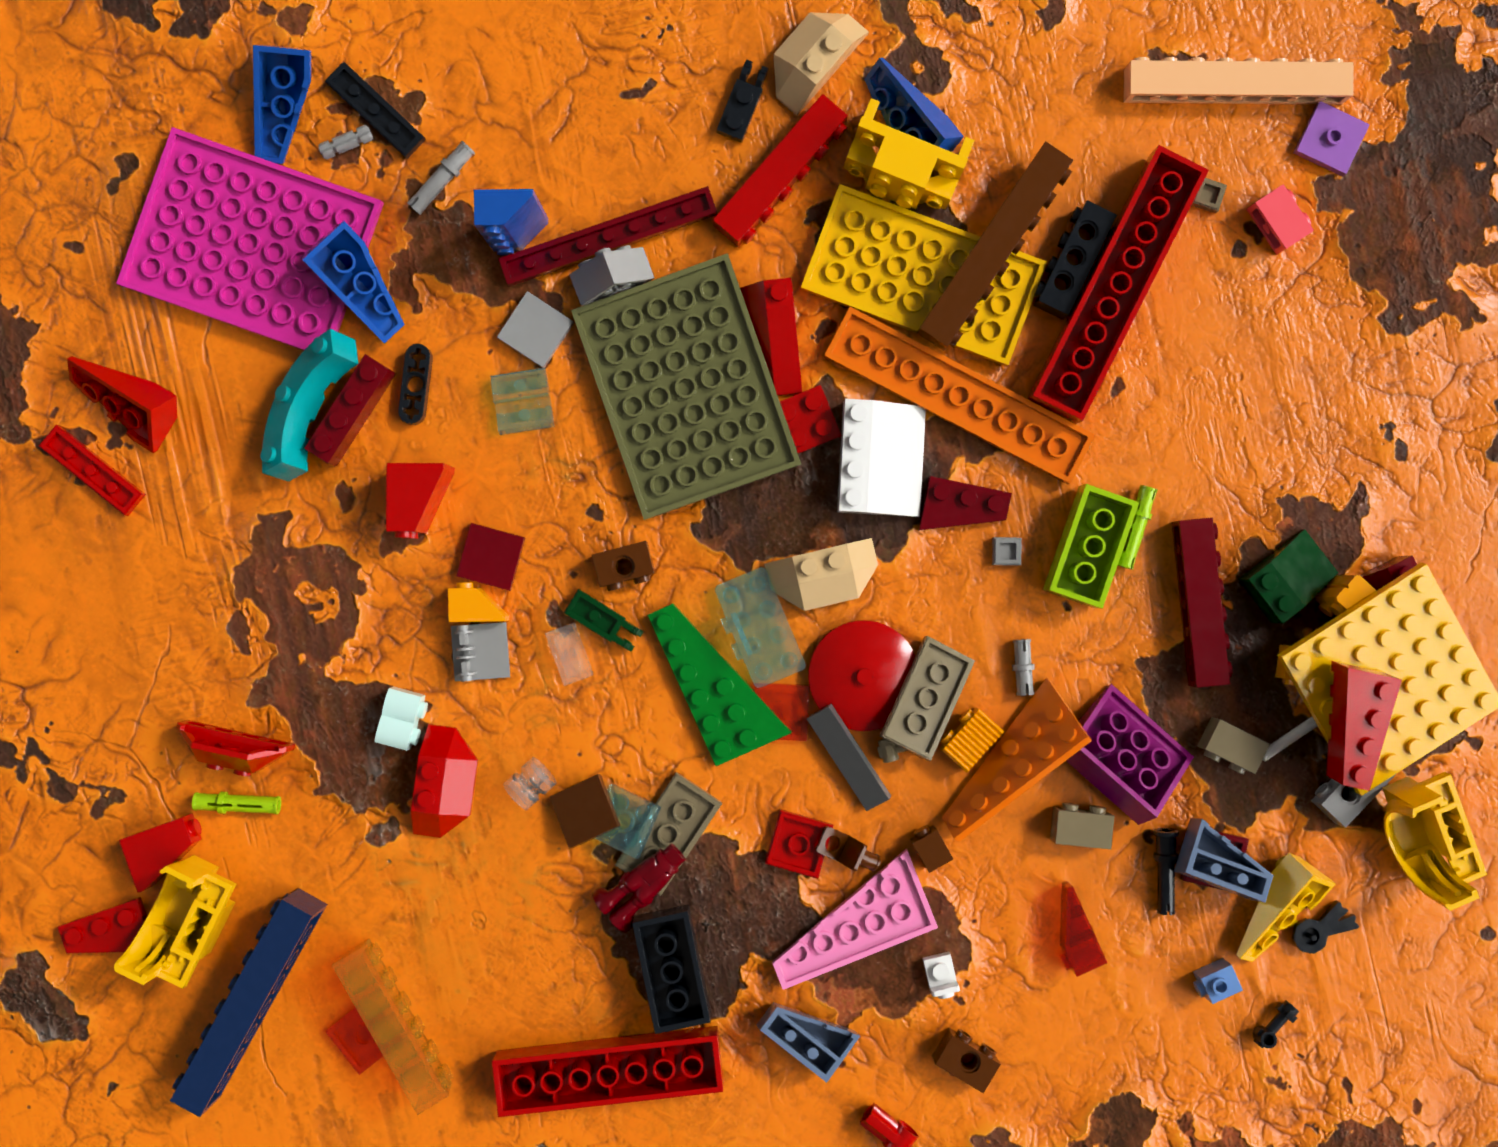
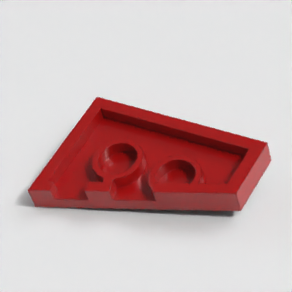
M139 897L62 924L57 928L66 953L125 952L144 924L147 914L142 899Z

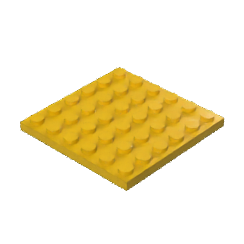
M1419 563L1277 655L1327 743L1328 739H1331L1329 713H1332L1333 697H1330V685H1333L1334 672L1331 671V661L1384 672L1402 679L1370 790L1498 709V693L1428 565L1425 563ZM1354 788L1355 792L1361 796L1369 792L1367 790Z

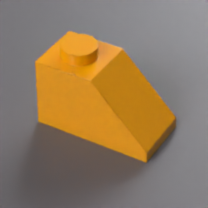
M456 583V588H448L449 622L509 621V615L482 588H473V583Z

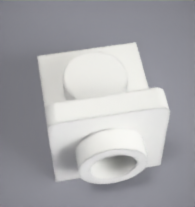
M950 952L922 958L929 989L933 997L938 996L939 999H946L954 996L955 992L960 991Z

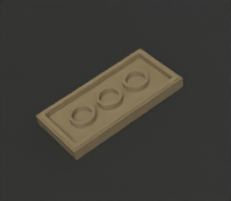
M925 636L880 733V737L927 761H931L975 660L929 636Z
M676 772L615 866L624 872L631 871L642 861L656 854L659 849L664 850L671 843L687 858L722 805V802ZM675 874L672 876L669 882L662 888L658 895L661 896L663 894V892L665 891V889L667 888Z

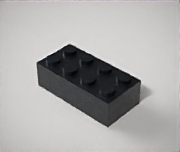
M689 904L635 915L632 924L655 1034L710 1023L711 1009Z

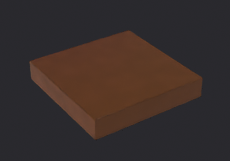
M601 774L594 775L550 796L569 849L575 848L621 826Z

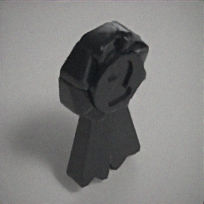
M1336 900L1318 921L1304 918L1295 924L1291 938L1299 950L1314 954L1325 947L1328 936L1358 929L1359 925L1355 923L1356 916L1354 914L1341 918L1348 912V909L1342 907L1341 903Z

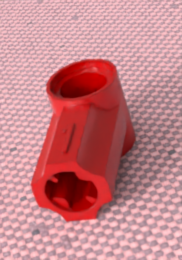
M875 1103L866 1109L860 1120V1125L881 1140L884 1147H911L919 1137L915 1130L902 1120L897 1121Z

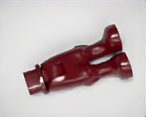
M671 843L664 850L659 849L656 854L642 861L631 871L625 872L619 883L612 889L608 890L604 887L596 889L592 893L593 900L600 911L606 915L621 899L632 892L631 899L609 915L610 922L620 931L627 933L633 927L632 917L640 908H644L652 903L654 897L669 882L672 876L679 872L678 867L686 858Z

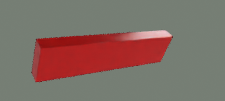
M55 425L39 445L40 448L125 516H129L146 495L60 425Z

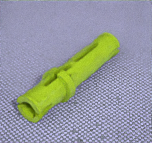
M1140 485L1136 500L1140 503L1118 566L1132 570L1134 568L1148 520H1151L1152 517L1150 512L1158 491L1155 488Z
M223 791L219 794L195 792L192 798V809L195 811H217L218 814H226L227 811L278 814L281 810V797L229 795L228 792Z

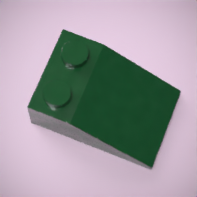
M1302 529L1238 580L1271 623L1283 624L1303 609L1338 574V571L1308 532Z

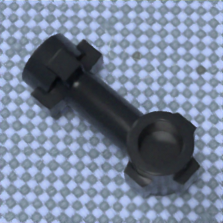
M1287 1000L1275 1007L1279 1012L1266 1027L1257 1026L1254 1028V1042L1261 1048H1273L1277 1043L1275 1034L1288 1020L1294 1023L1297 1019L1296 1015L1299 1011Z

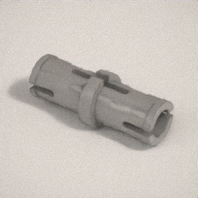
M1031 639L1013 640L1015 665H1012V669L1016 672L1017 696L1034 695L1032 670H1035V664H1032Z

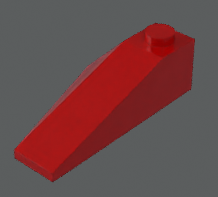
M791 278L763 280L741 287L740 290L777 395L801 393L802 382Z
M73 356L67 358L69 380L93 403L100 402L108 412L107 417L113 422L119 420L128 429L126 435L134 442L152 453L158 451L177 419V396L155 382Z

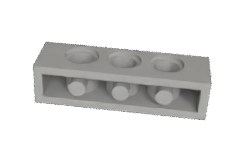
M1394 776L1363 796L1357 794L1353 787L1348 786L1349 793L1345 798L1341 796V791L1345 786L1331 779L1328 783L1318 787L1315 792L1316 796L1311 801L1335 824L1346 828Z

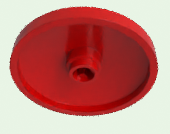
M868 620L844 623L828 632L820 640L812 653L808 668V682L812 697L819 709L832 704L846 727L850 730L873 731L884 727L913 663L915 654L906 639L896 630L885 624Z

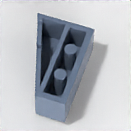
M774 1002L756 1024L760 1031L826 1083L860 1038V1035L852 1029Z

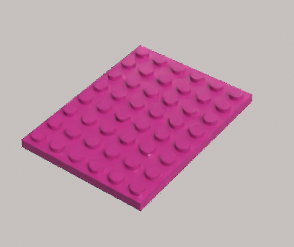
M172 127L116 284L305 350L316 337H319L327 330L332 329L339 332L347 305L301 257L342 221H345L368 248L384 203L379 199Z

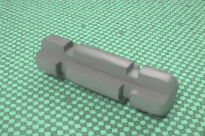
M363 125L356 128V132L351 130L332 138V142L327 140L318 145L319 151L325 159L336 156L335 153L337 152L341 154L360 146L359 143L361 142L365 144L372 141L373 135L369 127Z

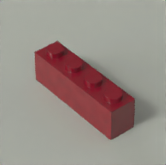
M365 354L304 449L326 463L337 466L396 373Z

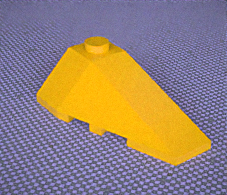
M1291 853L1282 856L1276 862V868L1271 872L1274 876L1266 903L1258 902L1236 955L1240 959L1253 962L1277 941L1279 937L1277 932L1289 926L1292 928L1298 922L1296 919L1297 915L1306 907L1311 911L1336 883L1301 857Z

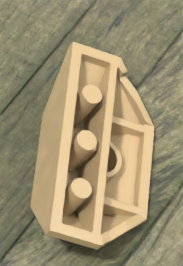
M810 12L774 53L776 99L797 116L864 40L869 31L849 14Z
M872 538L765 563L771 591L804 611L859 598L878 566Z

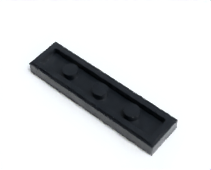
M344 61L325 80L328 86L406 159L426 140L419 131Z

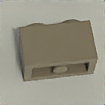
M1211 717L1197 747L1205 750V757L1218 763L1223 759L1230 763L1229 769L1242 775L1246 771L1256 774L1270 746L1269 743L1214 717Z
M1062 803L1061 807L1053 806L1050 840L1055 844L1111 849L1114 815L1106 812L1105 807L1089 806V810L1078 809L1079 805L1072 803Z

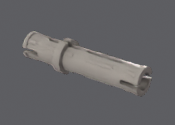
M461 141L446 159L443 158L440 161L442 164L407 203L421 215L452 178L460 175V169L475 152L465 142Z

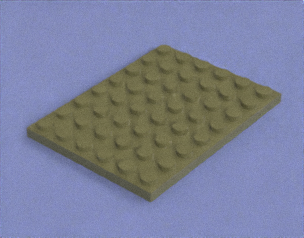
M728 253L571 310L644 520L802 465Z

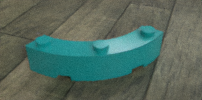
M329 329L319 337H316L291 366L281 385L275 391V398L267 418L260 454L263 474L289 482L308 471V451L304 449L310 440L306 438L308 425L316 419L318 411L325 400L324 391L330 383L336 384L344 374L358 365L355 339Z

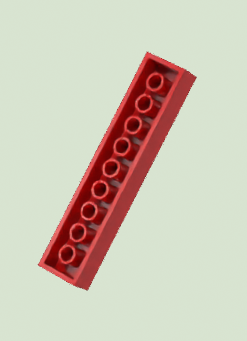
M1160 145L1149 155L1027 398L1028 400L1074 424L1084 420L1209 171L1208 169Z

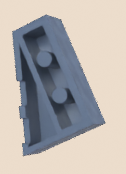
M1190 818L1174 872L1246 899L1266 903L1274 875L1249 855L1240 851L1230 843L1229 839L1210 827L1209 823L1202 818Z

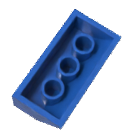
M533 189L474 190V225L492 250L497 252L498 255L507 256L513 254L514 251L523 250L548 224V216Z

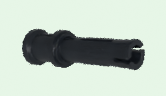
M1156 828L1153 830V834L1156 836V852L1153 853V858L1158 862L1157 913L1167 915V912H1169V915H1174V869L1179 854L1176 853V837L1179 836V830Z

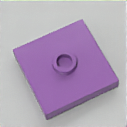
M1319 101L1293 153L1343 177L1347 174L1370 124Z

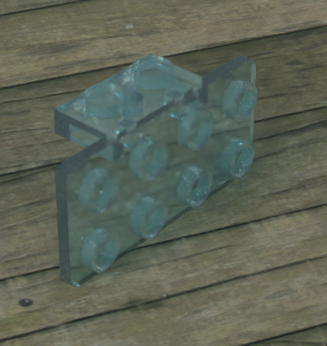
M760 567L716 586L715 592L725 615L721 622L726 634H733L736 643L731 646L737 660H744L755 687L761 688L805 669V661L765 568Z

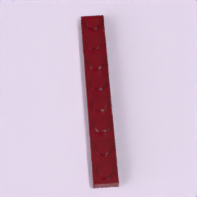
M707 186L498 259L507 285L510 287L594 258L595 252L601 249L610 248L611 251H614L620 247L632 245L716 216L717 210Z

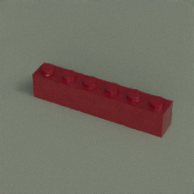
M1213 517L1171 522L1188 686L1199 688L1229 685L1233 670L1231 662L1227 659V650L1230 647V642L1224 630L1227 613L1221 601L1224 585L1218 573V567L1221 565V556L1219 551H1216L1215 540L1218 538L1217 525L1213 523Z

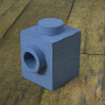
M1223 958L1193 971L1197 980L1193 984L1198 995L1201 998L1205 997L1212 1004L1243 991L1232 965Z

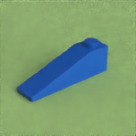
M253 45L254 149L256 157L273 163L284 164L311 83V50Z
M884 58L877 60L865 77V82L872 99L880 101L877 110H881L886 125L952 152L964 138L954 123Z
M342 221L323 236L301 257L384 344L405 325L365 242L345 221Z

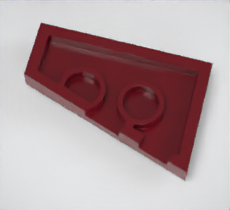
M930 476L918 531L1005 521L1012 493Z

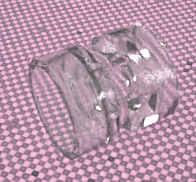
M532 757L521 767L522 773H514L503 783L505 790L511 798L525 810L531 808L539 800L540 793L546 794L557 784L551 772L535 757Z

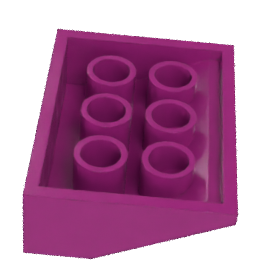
M1110 684L1078 720L1092 741L1067 759L1066 762L1134 822L1140 825L1158 817L1194 756L1116 687Z

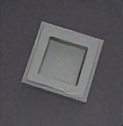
M992 538V565H1021L1022 538Z

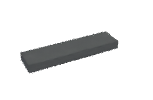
M829 704L809 715L807 721L865 810L868 811L889 800L891 794L833 705Z

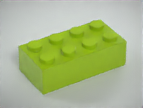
M1089 484L1079 486L1043 590L1092 608L1103 609L1140 502Z

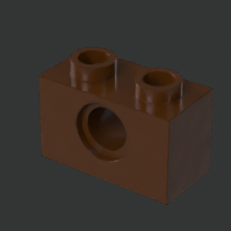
M647 541L592 554L599 586H607L608 591L623 588V582L633 579L635 584L650 581V575L656 574ZM622 559H628L632 563V570L627 575L620 574L617 569V565Z
M948 1028L932 1055L935 1065L984 1094L1001 1065L995 1056L996 1051L984 1043L979 1046L972 1042L973 1038L961 1029H958L956 1032ZM964 1054H974L970 1062L964 1063L961 1061Z

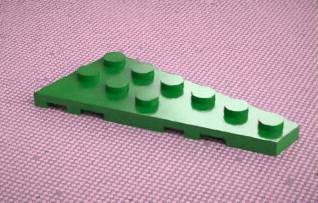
M674 603L648 615L715 766H719L792 733L786 724L775 715V712L764 703L752 687L717 652L716 648L705 639Z

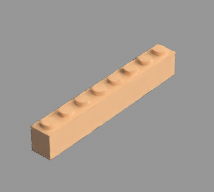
M1137 57L1131 60L1124 69V103L1317 104L1319 101H1322L1326 104H1344L1353 96L1354 62H1343V59L1339 58L1330 59L1326 62H1315L1313 58L1301 59L1298 62H1288L1286 58H1277L1271 61H1260L1259 58H1248L1243 61H1233L1232 58H1219L1216 61H1205L1201 57L1191 58L1188 61H1177L1175 57L1151 61L1148 57Z

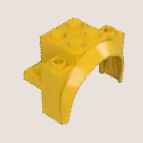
M871 98L865 114L859 122L855 138L846 157L844 169L848 170L853 176L863 177L867 182L865 189L870 190L871 194L876 197H885L895 201L904 208L912 207L917 209L918 204L926 203L934 209L942 208L946 210L966 166L967 158L975 140L965 137L959 154L940 148L874 121L873 118L880 101ZM873 146H877L880 148L877 156L873 150ZM933 170L939 172V175L930 178Z
M1443 772L1420 783L1407 776L1382 787L1387 800L1384 816L1385 835L1395 859L1411 882L1426 896L1450 911L1479 899L1477 889L1468 883L1487 875L1451 774Z
M195 855L183 861L165 866L160 870L161 874L167 873L161 891L135 939L124 954L115 962L114 971L141 985H145L155 977H159L182 989L186 987L199 960L212 952L236 903L229 899L236 883L216 874L218 866Z

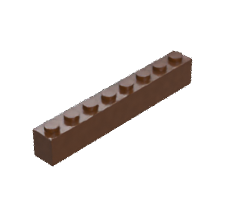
M1045 141L916 333L943 351L949 345L954 348L963 335L959 331L963 323H971L979 311L975 308L980 299L985 301L994 289L990 285L994 277H1002L1010 265L1006 260L1011 252L1016 255L1025 243V240L1021 238L1025 231H1033L1041 219L1037 214L1042 206L1047 209L1057 194L1052 192L1056 185L1059 183L1063 186L1072 173L1068 168L1073 159Z

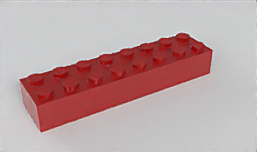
M718 1026L497 1050L492 1060L498 1117L723 1092L724 1088Z

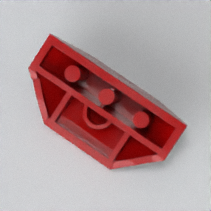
M191 720L177 722L176 726L198 762L207 763L206 767L214 770H223L224 767L234 769L233 773L240 776H251V773L264 769L295 748L294 743Z
M428 724L418 755L412 798L411 818L413 834L441 838L471 815L478 759L456 727Z

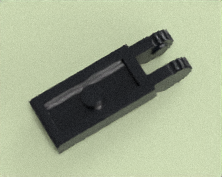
M746 60L740 77L735 82L717 127V133L741 143L745 138L762 95V87L769 69L762 66L758 72L755 86L749 84L746 81L752 70L753 62L750 60Z

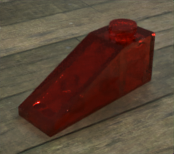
M1068 881L1062 883L1060 918V947L1063 954L1059 956L1067 971L1071 969L1078 977L1107 964V960L1073 886Z

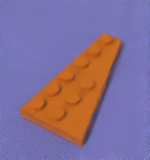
M1047 677L942 818L953 838L958 842L1092 741L1058 690Z

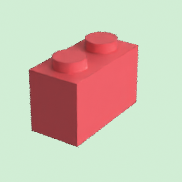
M1284 184L1246 209L1276 255L1314 231L1309 216L1300 210L1296 204L1294 194L1289 189H1286Z

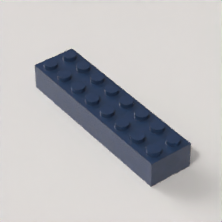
M299 888L291 894L287 893L282 900L278 899L269 913L272 915L269 924H264L255 938L259 940L255 949L251 948L242 961L245 967L241 974L237 973L228 986V989L231 990L227 999L223 998L214 1011V1014L217 1015L213 1024L209 1023L200 1036V1039L203 1040L199 1049L195 1048L186 1061V1064L189 1065L185 1074L181 1073L174 1082L172 1089L175 1092L170 1099L171 1102L201 1117L221 1097L328 904Z

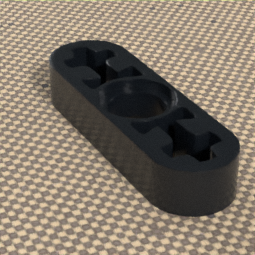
M422 344L411 345L405 353L398 413L400 418L410 425H418L423 422L427 411L433 355ZM419 350L426 356L425 360H420L419 369L425 370L424 374L417 371L410 372L411 368L417 369V361L412 359V357L417 355ZM414 377H420L423 381V387L418 392H411L408 387L409 381ZM407 395L414 398L421 397L420 402L415 400L414 407L419 410V414L414 415L413 419H410V415L406 414V409L412 408V400L407 399Z

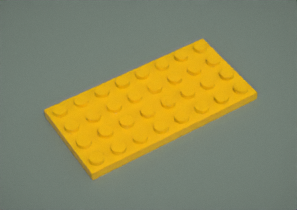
M839 184L800 290L848 308L852 307L864 314L916 333L980 239V236ZM1020 251L1016 255L1011 252L1006 260L1010 265L1001 278L998 276L994 277L990 283L994 289L985 301L982 299L978 301L975 308L979 311L970 324L963 323L959 329L963 335L954 346L1006 367L1011 360L1047 261Z

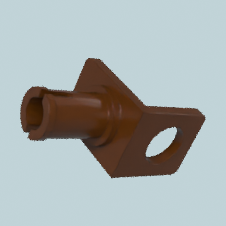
M825 826L815 847L816 852L842 863L853 871H857L858 867L862 866L874 872L881 863V857L878 854L867 851V845L829 826ZM830 836H836L838 838V846L834 850H827L825 846L826 840Z

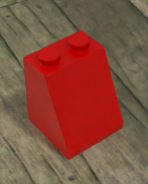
M387 463L386 531L395 533V538L418 539V534H427L454 476L455 468L445 463Z

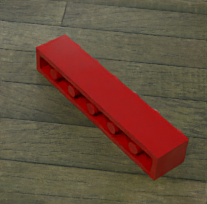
M822 94L713 219V226L738 248L743 242L748 244L756 235L757 231L755 228L762 221L765 224L775 212L773 207L779 200L783 203L791 195L793 184L797 180L802 182L811 171L809 166L815 159L820 161L829 150L827 145L833 138L838 140L848 128L846 126L848 115Z

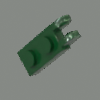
M580 589L577 590L564 611L566 615L610 642L614 641L631 652L635 646L627 639L616 635L621 626L628 629L635 636L641 637L644 632L626 621L624 616Z

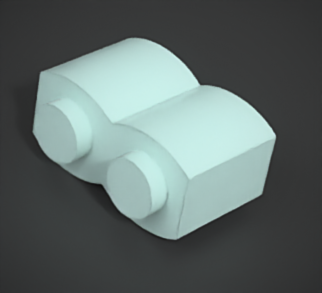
M394 686L389 688L377 727L375 742L406 751L411 749L412 745L416 746L421 734V729H417L418 721L420 718L423 719L428 708V703L424 702L425 695Z

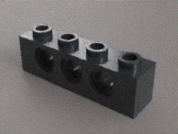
M1088 200L1081 208L1076 206L1069 219V222L1073 223L1069 233L1064 231L1057 244V247L1061 249L1057 258L1051 257L1045 269L1049 274L1045 282H1039L1034 297L1037 299L1033 306L1062 320L1070 314L1117 214ZM1079 229L1087 230L1090 234V240H1083L1079 236ZM1067 254H1074L1078 259V265H1071L1067 261ZM1056 278L1064 280L1066 290L1057 289L1054 280Z

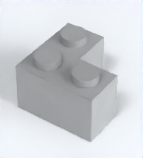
M630 245L620 247L614 251H611L610 248L601 249L595 252L593 259L579 263V268L569 274L581 306L654 279L644 248H631Z

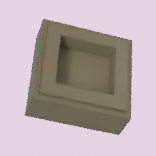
M1205 178L1192 206L1217 213L1227 185Z

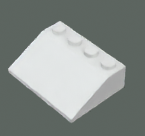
M844 400L837 512L920 517L926 410L916 405L876 400Z

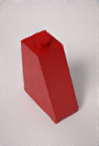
M193 813L119 840L137 893L154 886L166 874H161V869L180 861L202 840L200 835L202 828L200 822L194 818Z

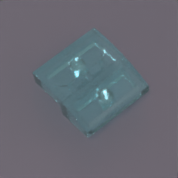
M545 368L490 376L500 435L555 427Z

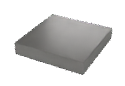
M527 291L497 338L534 363L545 368L574 325V321Z

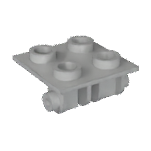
M506 622L451 626L455 681L463 682L510 677Z

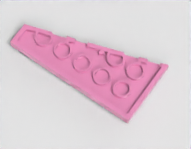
M907 849L902 851L772 961L783 990L938 928Z

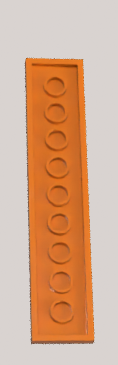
M849 307L824 355V358L1066 484L1072 482L1095 437V434L852 307Z

